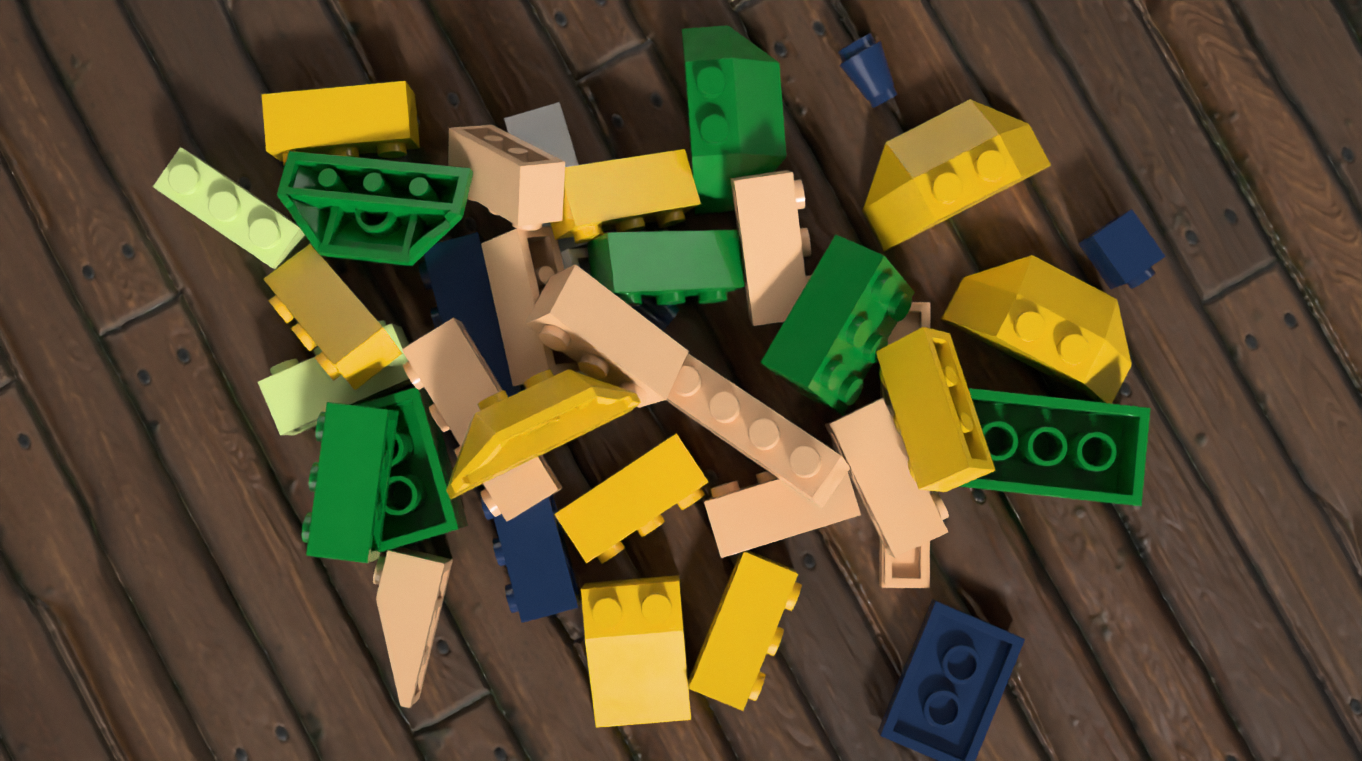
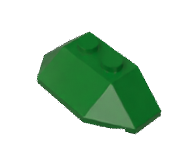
M728 25L682 29L691 168L701 202L700 205L694 208L695 215L735 212L731 178L775 172L786 159L780 64Z
M289 151L277 196L321 256L413 266L463 218L473 171L471 168Z

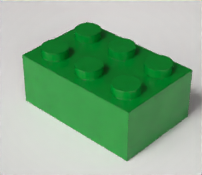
M835 235L761 363L797 392L843 416L848 406L855 403L863 389V380L873 363L878 362L876 351L888 345V338L897 322L903 320L908 314L912 304V296L915 292L884 255Z
M415 387L356 405L399 411L380 552L468 526L460 495L450 499L446 491L453 470L441 429L429 411V406L433 405V400L425 388L418 390Z

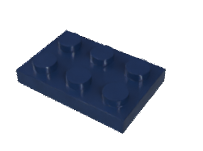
M932 599L877 732L886 739L938 761H975L1025 639Z

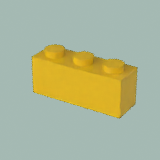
M406 81L261 94L266 152L279 161H283V165L286 163L289 151L360 158L359 154L378 152V156L382 158H398L407 155L406 150L420 148L415 93Z
M685 149L565 167L562 221L550 222L555 240L574 237L575 243L579 244L589 242L603 235V231L616 229L617 232H638L646 227L645 223L657 221L658 228H665L685 221L684 213L701 204Z
M311 244L264 278V281L276 294L268 300L286 323L294 318L299 322L291 330L309 351H312L317 346L322 350L314 358L333 381L342 375L351 387L356 390L403 354L383 326Z
M922 327L876 351L881 367L879 372L880 379L889 393L895 412L893 416L894 424L903 438L909 457L908 470L911 477L917 483L918 489L947 492L996 471L950 333Z
M676 433L554 515L585 562L588 563L597 557L601 564L625 549L621 542L622 539L636 530L641 537L647 535L665 522L661 513L675 504H678L680 509L684 510L705 496L701 487L707 484L708 480Z
M749 550L739 553L689 677L690 690L741 711H744L748 699L757 700L766 676L765 673L760 672L766 654L775 655L784 632L783 628L778 627L784 609L793 610L801 591L802 584L795 582L798 576L795 569Z

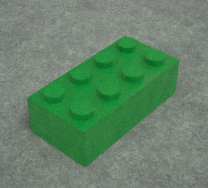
M968 388L996 471L959 487L1142 506L1151 408Z

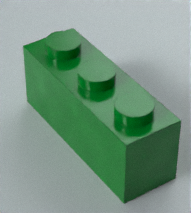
M738 230L607 232L587 242L591 276L631 307L642 305V298H656L657 306L685 303V296H698L700 304L723 302L728 300V292L745 287Z
M327 402L326 412L319 414L316 424V440L321 442L319 462L313 463L309 475V490L315 492L312 512L306 514L302 526V540L308 543L306 556L369 563L379 559L399 411Z

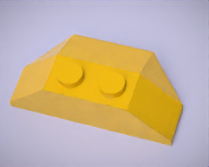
M969 99L885 143L862 211L883 251H886L1048 168L1051 164L1028 123Z
M1033 255L963 277L941 318L942 321L1101 403L1112 404L1132 365L1118 300Z
M548 369L524 381L526 389L513 396L508 397L506 391L503 390L483 399L477 404L480 411L474 414L469 423L446 489L450 499L632 411L641 403L637 393L569 369L555 376L551 369Z

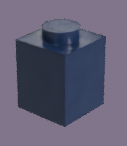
M1132 209L1117 216L1078 243L1110 289L1127 284L1130 289L1137 287L1156 274L1151 266L1166 257Z

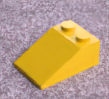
M679 575L585 583L581 588L596 728L691 720Z

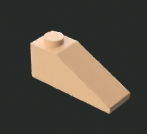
M403 547L387 550L386 556H380L375 567L373 584L379 585L376 601L400 706L410 708L420 699L453 559Z

